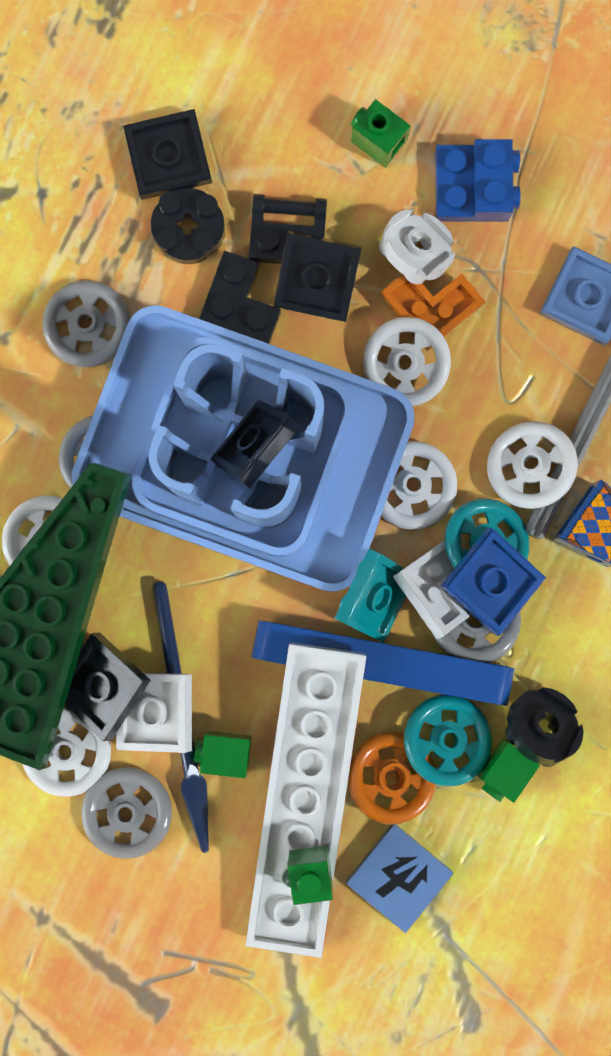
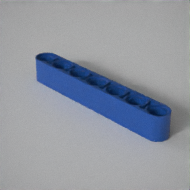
M258 620L252 658L286 665L290 642L366 653L363 676L365 680L508 706L514 668Z

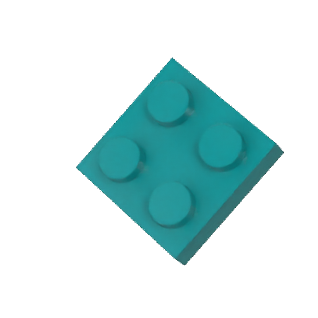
M368 549L364 559L358 565L356 576L347 594L340 602L339 610L334 619L384 643L407 597L393 578L394 575L404 568L384 555Z

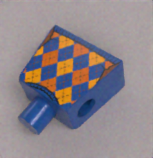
M598 480L591 484L552 540L605 567H611V487L603 480Z

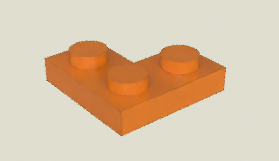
M404 274L388 285L380 294L398 317H415L425 320L436 327L443 337H446L486 302L463 274H460L435 296L422 283L413 284L409 282ZM432 346L425 347L426 351L432 348Z

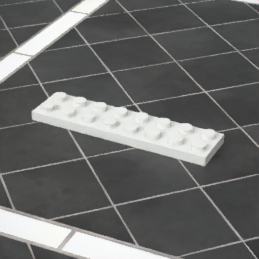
M294 642L289 643L246 939L247 947L322 958L330 901L293 905L287 868L289 850L328 845L332 879L334 878L366 653Z

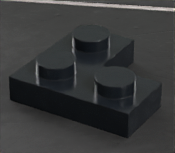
M224 250L199 319L270 344L281 315V309L248 298L259 269V262Z

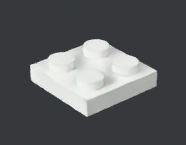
M144 673L151 681L116 733L117 750L178 753L192 751V674Z

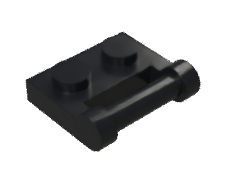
M254 193L249 259L259 263L282 264L288 231L324 238L327 199L316 198V202L265 198V194ZM264 213L315 217L314 226L265 223Z

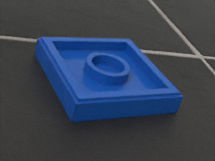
M487 528L441 584V587L490 632L500 636L546 577L493 528Z

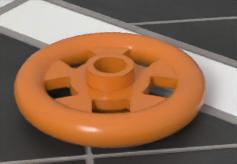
M384 732L370 737L358 747L350 763L348 788L355 805L368 818L383 824H402L414 819L426 809L435 792V784L428 782L417 772L411 775L409 768L403 763L407 759L403 733ZM393 747L395 758L380 761L378 750ZM428 754L425 758L426 761L435 767L432 757ZM364 767L375 768L373 772L374 784H363ZM392 770L396 773L397 779L394 784L389 785L385 780V775L388 771ZM411 784L418 790V793L408 804L401 798V795L407 791ZM378 792L392 798L388 809L374 803Z

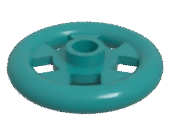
M474 499L461 505L451 516L445 531V548L452 566L455 568L469 551L461 549L460 534L470 535L469 547L471 549L487 528H493L524 558L528 559L529 536L520 516L505 503L494 499ZM484 513L487 523L475 527L472 516ZM502 520L512 532L507 538H505L503 531L497 526Z
M438 695L422 702L409 717L404 732V748L411 766L422 778L438 786L453 787L471 781L484 769L491 753L492 735L484 714L472 702L461 697ZM442 710L456 711V722H442ZM424 722L434 726L430 733L429 741L419 738ZM469 725H473L477 741L467 743V735L463 729ZM448 733H451L455 738V743L450 748L444 743V738ZM431 750L435 755L443 759L438 768L431 766L425 759ZM465 752L470 762L461 769H458L453 759L460 757Z

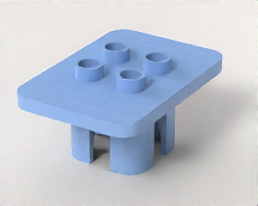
M157 305L148 306L137 311L130 318L73 467L72 485H74L90 463L101 464L132 474L120 517L329 592L340 591L352 584L358 565L370 548L414 425V410L409 399L396 389L170 308ZM257 400H261L292 416L301 424V427L252 487L248 488L219 468L210 459Z

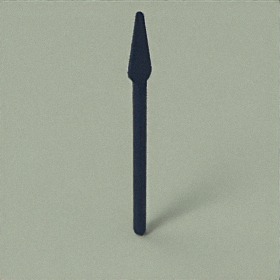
M156 581L152 586L166 672L182 674L167 586L163 581ZM192 734V751L181 753L184 771L181 792L200 850L203 853H207L209 851L207 782L199 774L198 763L194 762L195 746Z

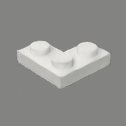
M445 540L393 576L437 640L470 617L463 606L441 587V584L454 570L446 553Z

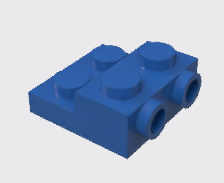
M475 139L473 145H436L435 213L438 220L441 222L509 221L513 214V209H519L521 197L520 186H513V173H518L520 168V151L513 150V139Z

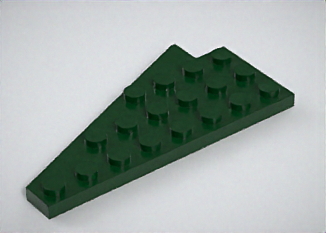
M90 463L0 577V756L39 771L47 767L132 474L101 464Z

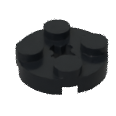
M181 188L162 194L151 216V232L160 250L172 261L181 264H196L206 260L208 255L212 254L215 249L217 251L221 246L225 236V221L223 213L212 195L194 188ZM185 218H192L194 223H198V228L191 229L189 235H185L183 228L178 227L179 223L184 222Z
M541 688L540 690L524 692L512 703L507 715L508 726L506 727L505 735L507 740L512 745H515L525 757L545 767H552L577 752L583 741L584 730L582 724L578 725V720L575 716L578 711L570 699L557 690ZM546 719L549 722L548 728L552 731V734L549 732L545 733L540 728L538 721Z

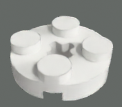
M403 210L395 214L385 227L382 240L379 243V250L399 272L405 275L409 282L421 284L424 280H434L443 275L454 260L455 252L452 254L451 245L454 242L452 235L447 227L436 217L425 212L422 217L410 215L413 210ZM420 242L424 247L419 249L414 244Z

